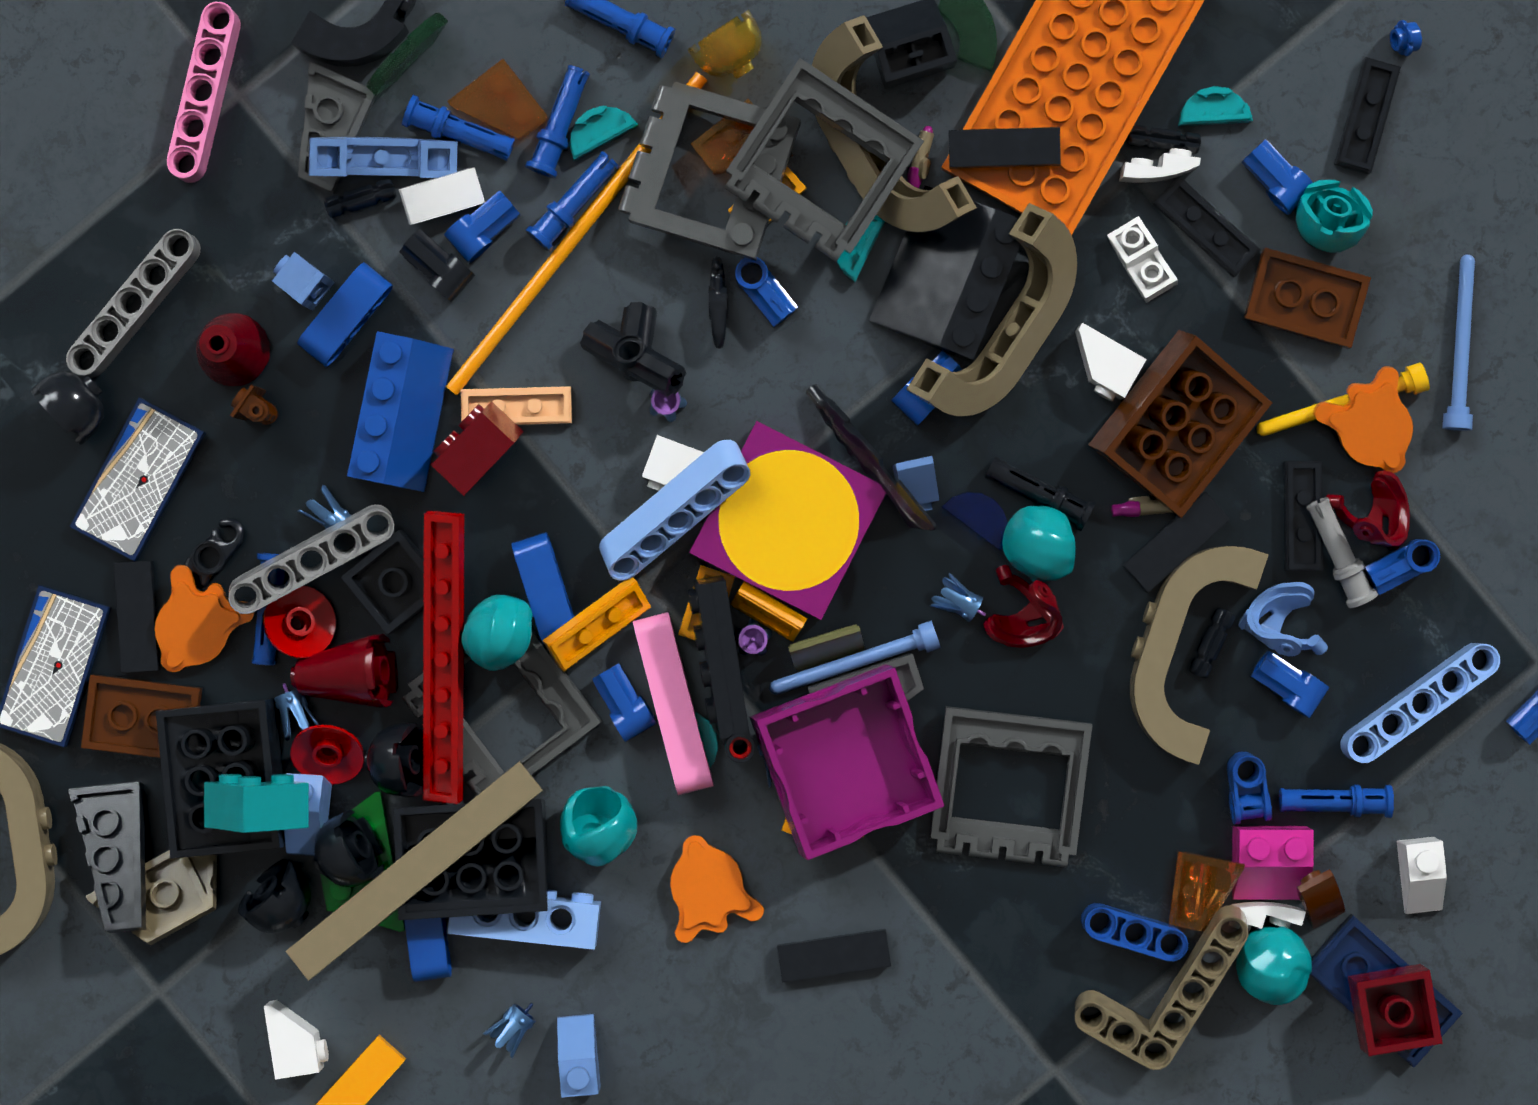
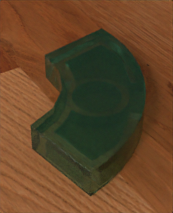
M940 0L938 8L941 15L949 19L957 31L960 44L957 59L991 72L997 52V35L992 15L983 0Z
M435 13L407 36L408 39L383 61L367 82L368 85L366 87L376 96L397 82L411 63L434 44L448 20L440 13Z

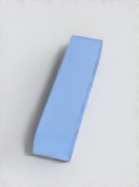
M722 440L712 445L601 540L599 544L600 553L613 579L624 581L637 575L748 481L750 469L736 442Z
M1470 643L1349 729L1340 741L1343 754L1348 759L1360 763H1369L1493 675L1500 665L1498 651L1493 646L1483 643ZM1482 650L1486 655L1487 661L1483 668L1477 670L1473 666L1472 657L1476 651ZM1452 671L1457 677V684L1453 690L1446 691L1442 685V679L1447 672ZM1423 693L1427 698V706L1422 712L1417 713L1412 706V701L1417 694ZM1393 714L1397 718L1398 726L1393 733L1387 734L1382 728V723L1386 716ZM1359 736H1364L1368 741L1367 751L1362 755H1356L1352 748L1354 740Z

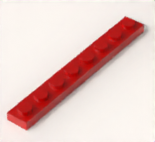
M427 511L424 513L423 800L459 804L463 800L464 649L461 639L464 629V514Z

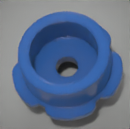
M1405 20L1398 21L1397 25L1390 32V44L1394 51H1398L1400 55L1410 56L1412 52L1420 49L1422 35L1417 23H1407Z

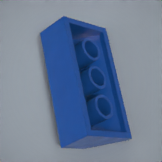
M377 331L347 474L348 477L425 492L446 391L445 386L447 385L454 352L453 348Z

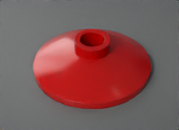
M301 586L268 604L264 611L263 624L267 638L278 651L293 658H307L323 651L330 644L336 630V616L331 603L322 593L314 588ZM292 618H296L301 622L300 630L292 628Z
M333 725L308 727L296 735L291 745L290 756L292 763L301 774L322 775L332 785L341 784L353 779L361 771L364 763V750L359 740L347 730Z

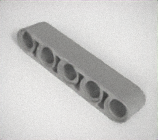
M182 229L169 230L164 234L70 347L66 355V362L68 368L73 373L84 377L89 375L91 378L101 375L198 259L201 247L195 236ZM180 238H186L189 243L188 251L183 256H175L173 252L174 243ZM162 266L165 270V278L160 284L153 285L149 278L150 272L155 267ZM138 294L142 301L141 307L137 312L129 313L126 308V302L130 296ZM114 322L117 325L118 334L114 340L106 342L103 337V329L108 323ZM90 350L94 355V363L89 369L83 370L79 363L80 356L85 351Z
M374 504L238 576L229 586L228 600L230 606L240 614L253 613L385 542L394 532L395 524L391 512L382 505ZM374 515H382L387 519V525L382 531L373 532L367 528L369 518ZM338 534H351L355 538L354 544L346 550L337 548L334 545V539ZM310 550L318 552L322 556L320 564L315 567L303 565L301 557L305 552ZM280 568L289 574V578L284 584L275 585L268 580L269 573L273 569ZM248 586L256 592V596L251 602L243 603L235 597L236 590L240 587Z

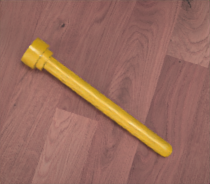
M1421 362L1407 366L1405 371L1400 372L1398 392H1413L1416 395L1430 390L1429 379ZM1345 394L1324 402L1343 406L1348 403L1349 398ZM1317 404L1260 422L1256 427V432L1260 436H1267L1316 420L1313 410Z

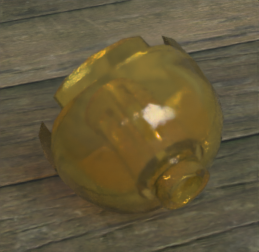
M749 9L741 14L744 21L741 22L738 16L705 36L703 40L698 42L701 49H698L695 44L687 49L694 62L702 71L710 76L720 78L733 74L738 79L755 68L751 61L760 53L762 36L759 26Z

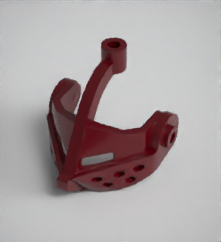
M1385 470L1375 473L1371 483L1373 507L1367 518L1358 519L1353 516L1344 505L1343 495L1327 494L1326 497L1329 498L1332 509H1335L1337 516L1353 529L1354 534L1359 540L1370 541L1371 544L1388 547L1390 550H1397L1407 540L1410 527L1409 503L1405 489L1394 473ZM1383 516L1389 517L1388 534H1385L1383 531Z
M1009 565L999 566L996 569L1000 584L1014 586L1026 596L1030 603L1018 613L1010 616L998 614L990 616L984 622V628L990 638L1009 647L1025 648L1043 644L1057 637L1063 630L1064 625L1056 597L1048 585L1040 580H1035L1029 585L1020 577L1012 574ZM1044 618L1047 621L1044 624L1030 627L1028 625L1029 621H1034Z

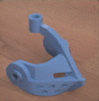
M1303 582L1281 583L1268 588L1256 597L1239 621L1238 626L1241 630L1245 629L1280 655L1296 656L1301 650L1312 649L1316 655H1322L1328 649L1327 644L1319 635H1313L1309 639H1299L1280 633L1286 616L1294 609L1309 606L1314 599V589ZM1270 611L1272 615L1260 624L1259 619Z

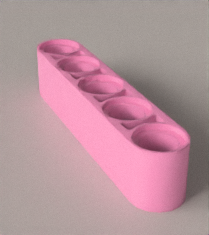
M215 1L208 4L201 14L167 155L169 171L187 183L199 181L206 172L241 28L239 16L228 4ZM221 13L229 14L228 25L223 29H214L213 21L215 17ZM211 49H219L221 52L219 61L214 65H206L204 61L206 53ZM210 84L212 87L211 96L205 101H197V89L201 85ZM194 120H202V133L196 137H189L187 133L189 124ZM192 155L195 160L193 169L190 172L181 173L179 170L180 160L184 156Z
M669 612L633 621L634 630L677 794L679 796L713 787L711 770L699 733V725L695 717V709Z

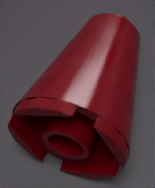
M227 313L212 319L202 329L196 346L197 358L204 373L215 382L226 386H242L259 377L270 359V342L265 330L254 319L239 313Z
M373 634L318 652L311 657L298 659L295 666L291 668V684L294 688H297L301 695L378 708L388 707L393 702L388 700L389 693H396L398 672L394 651L387 652L384 643H389L390 640L386 635Z

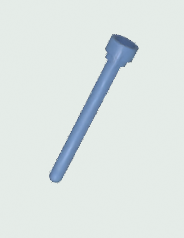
M1468 254L1460 259L1451 406H1447V413H1443L1442 429L1469 431L1472 430L1473 415L1469 414L1470 407H1466L1475 259Z
M932 620L919 624L918 629L912 630V635L774 680L770 683L769 690L772 694L778 695L916 648L919 651L926 649L927 653L940 649Z

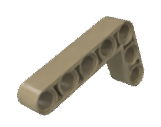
M1226 905L1214 914L1149 1020L1100 992L1087 990L1082 992L1075 1002V1023L1077 1027L1084 1033L1149 1069L1161 1070L1167 1067L1247 941L1249 934L1244 912L1239 907ZM1228 921H1235L1241 925L1237 931L1232 933L1221 929L1222 925ZM1208 952H1217L1221 955V958L1215 963H1208L1202 959ZM1190 982H1196L1203 986L1196 993H1189L1183 989ZM1087 1007H1096L1101 1013L1095 1017H1088L1082 1011ZM1170 1013H1179L1184 1017L1178 1023H1170L1165 1020V1017ZM1119 1025H1128L1133 1031L1127 1035H1120L1114 1029ZM1152 1043H1160L1165 1047L1159 1053H1152L1146 1049Z

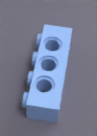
M548 889V911L535 912V919L530 923H523L518 920L516 913L498 914L493 919L484 918L482 915L449 917L447 934L595 950L601 901H594L593 894L573 892L571 898L557 897L556 890ZM566 909L571 914V924L566 927L557 926L552 920V912L554 910Z

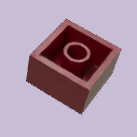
M492 401L485 409L478 404L458 425L464 431L459 435L453 430L433 451L438 458L431 466L463 496L524 432Z
M1421 964L1348 976L1360 1049L1368 1056L1443 1044L1431 973L1428 968Z

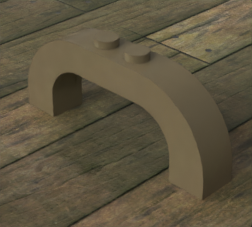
M863 15L846 21L834 29L819 46L812 66L857 96L856 77L859 68L866 59L883 48L867 18ZM816 116L822 131L828 139L830 148L836 153L847 172L848 179L856 187L862 199H864L887 163ZM901 176L876 215L897 228L912 232H926L941 228L960 219L977 207L959 176L939 184L932 190L916 188Z
M1031 203L1027 205L1009 233L1010 236L1023 246L1027 253L1029 272L1026 283L980 355L971 365L957 372H951L926 358L906 389L920 400L944 413L954 416L975 415L1001 401L1019 381L1060 319L1070 300L1077 274V253L1072 235L1065 224L1053 213Z
M1222 546L1201 550L1190 555L1167 575L1157 593L1155 602L1149 601L1146 606L1142 622L1147 623L1143 638L1137 636L1131 652V657L1136 658L1130 678L1131 705L1137 722L1148 738L1162 750L1175 757L1199 765L1210 730L1179 718L1169 707L1164 692L1165 678L1190 603L1199 590L1217 581H1227L1248 589L1257 590L1268 554L1237 546Z
M0 743V793L6 808L16 876L14 900L7 911L0 916L1 955L29 939L45 920L54 897V865H57L58 857L55 844H50L48 829L52 828L51 811L49 807L44 805L42 790L35 773L18 753Z

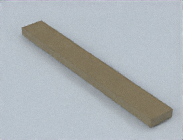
M519 761L285 952L308 981L313 979L544 790Z

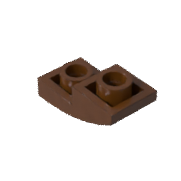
M1330 869L1323 873L1320 870H1316L1300 880L1301 885L1297 886L1298 897L1305 907L1306 918L1313 929L1345 912L1339 887Z

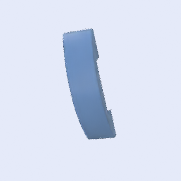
M392 137L309 138V176L379 175L439 178L457 172L458 142Z

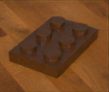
M1265 247L1261 253L1243 319L1350 349L1352 348L1371 277Z
M92 674L89 679L81 748L160 758L156 711L200 706L202 688Z

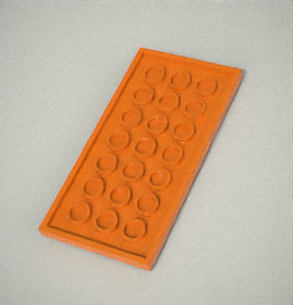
M1035 0L963 130L1060 127L1061 165L949 169L948 154L941 170L954 177L959 176L960 180L1020 214L1023 213L1029 203L1051 212L1065 224L1072 235L1205 0Z

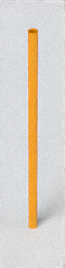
M696 72L686 85L702 89L708 80ZM640 143L637 145L445 387L455 395L460 393L461 389H463L628 182L637 151L650 154L651 149L641 146Z

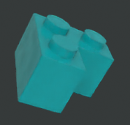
M241 774L219 775V781L204 782V827L241 833L309 828V783L294 781V775L291 774L271 775V782H261V777L259 776L242 777Z

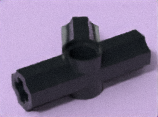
M631 302L629 306L624 307L620 331L600 320L594 323L590 322L583 331V337L580 342L583 350L621 370L627 380L633 382L640 381L667 397L671 394L676 395L683 386V380L686 375L685 368L652 349L657 311L654 307L648 306L643 302Z

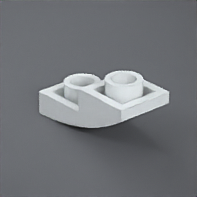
M1177 148L1170 149L1169 153H1163L1159 157L1158 167L1153 166V160L1132 158L1131 163L1125 162L1122 165L1119 181L1147 183L1172 179L1195 170L1200 165L1201 158L1191 157L1192 151Z
M475 167L399 189L409 225L485 203Z
M1139 216L1107 235L1118 258L1146 303L1178 285V279L1158 251L1157 243Z
M1256 901L1232 904L1244 912L1247 919L1248 932H1250L1252 926L1262 929L1266 915L1270 916L1269 923L1290 928L1291 923L1302 926L1306 914L1301 908L1275 902ZM1229 922L1230 926L1237 929L1241 926L1238 922Z

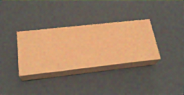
M571 386L461 389V422L478 404L485 409L492 401L517 425L572 424Z

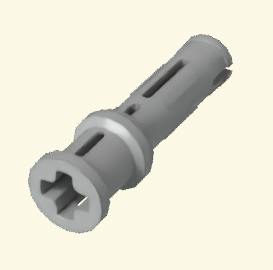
M1324 497L1320 499V503L1316 500L1306 507L1335 565L1333 576L1335 580L1340 581L1346 593L1348 608L1358 607L1376 598L1378 593L1376 589L1371 588L1363 569L1365 565L1360 558L1355 559L1330 505L1329 498Z

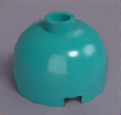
M1319 180L1309 184L1304 194L1300 197L1296 212L1297 228L1301 237L1316 249L1329 253L1343 252L1357 245L1367 232L1373 216V209L1369 200L1358 189L1352 187L1351 191L1339 187L1341 183L1339 181Z

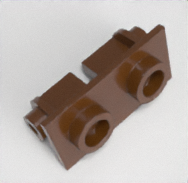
M250 385L248 389L243 387L234 397L231 403L234 410L230 416L244 421L250 419L254 422L269 425L276 421L278 411L273 404L263 398L266 390Z

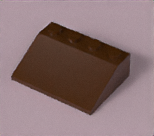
M1178 330L1088 446L1174 514L1182 518L1271 406L1272 402L1196 335Z

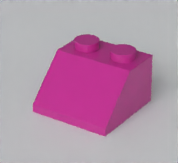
M1232 826V899L1300 900L1297 886L1301 885L1300 880L1313 872L1314 830L1307 826Z

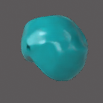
M1027 506L1012 516L1005 528L1002 545L1006 558L1016 570L1029 577L1033 582L1035 580L1043 582L1057 581L1073 571L1076 553L1075 537L1069 519L1064 513L1048 506Z
M493 595L478 603L469 613L462 633V646L466 654L477 665L489 671L505 669L518 661L526 653L532 636L533 614L529 604L524 600L509 595Z
M608 786L589 787L576 791L568 798L560 817V831L564 848L575 858L594 867L606 865L623 854L630 847L637 834V818L630 802L623 794L615 792Z
M1263 927L1249 933L1247 941L1236 957L1235 966L1241 986L1251 996L1267 1004L1284 1005L1296 1000L1305 990L1312 972V959L1303 939L1293 930L1287 927Z

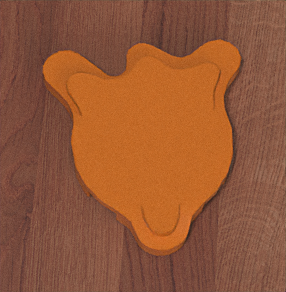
M1384 366L1377 372L1371 383H1352L1347 387L1346 393L1349 401L1346 405L1320 402L1315 406L1313 415L1319 422L1332 427L1337 432L1340 444L1354 460L1367 466L1380 467L1385 471L1396 473L1405 465V453L1412 439L1413 422L1408 409L1402 404L1398 396L1399 374L1397 370L1390 366Z
M178 565L171 571V596L162 606L155 621L154 630L161 650V664L170 672H179L187 666L201 665L214 659L226 645L230 633L239 625L250 622L255 612L240 614L234 611L230 606L224 589L218 583H212L205 591H199L196 588L192 571L185 565Z
M691 835L686 838L683 843L682 855L674 866L670 882L672 896L679 910V922L675 929L677 940L688 943L702 929L717 933L724 932L728 926L727 915L730 913H735L749 921L759 920L763 916L764 907L758 900L747 893L743 884L742 872L735 859L726 852L708 844L702 836Z

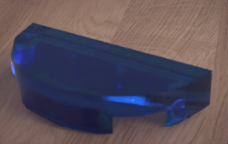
M966 492L952 497L942 506L1001 551L1003 547V534L1008 522L1003 509L994 499L982 493Z

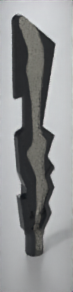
M817 384L809 387L806 394L816 405L824 422L833 430L837 440L846 447L848 454L858 459L865 474L876 476L908 527L929 531L935 530V522L901 480L896 483L883 467V458L866 438L854 428L849 417L832 399L825 395Z

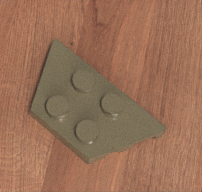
M169 850L146 862V930L131 932L147 944L153 945L215 911L217 901V854L170 859ZM95 891L86 895L87 900L99 908Z

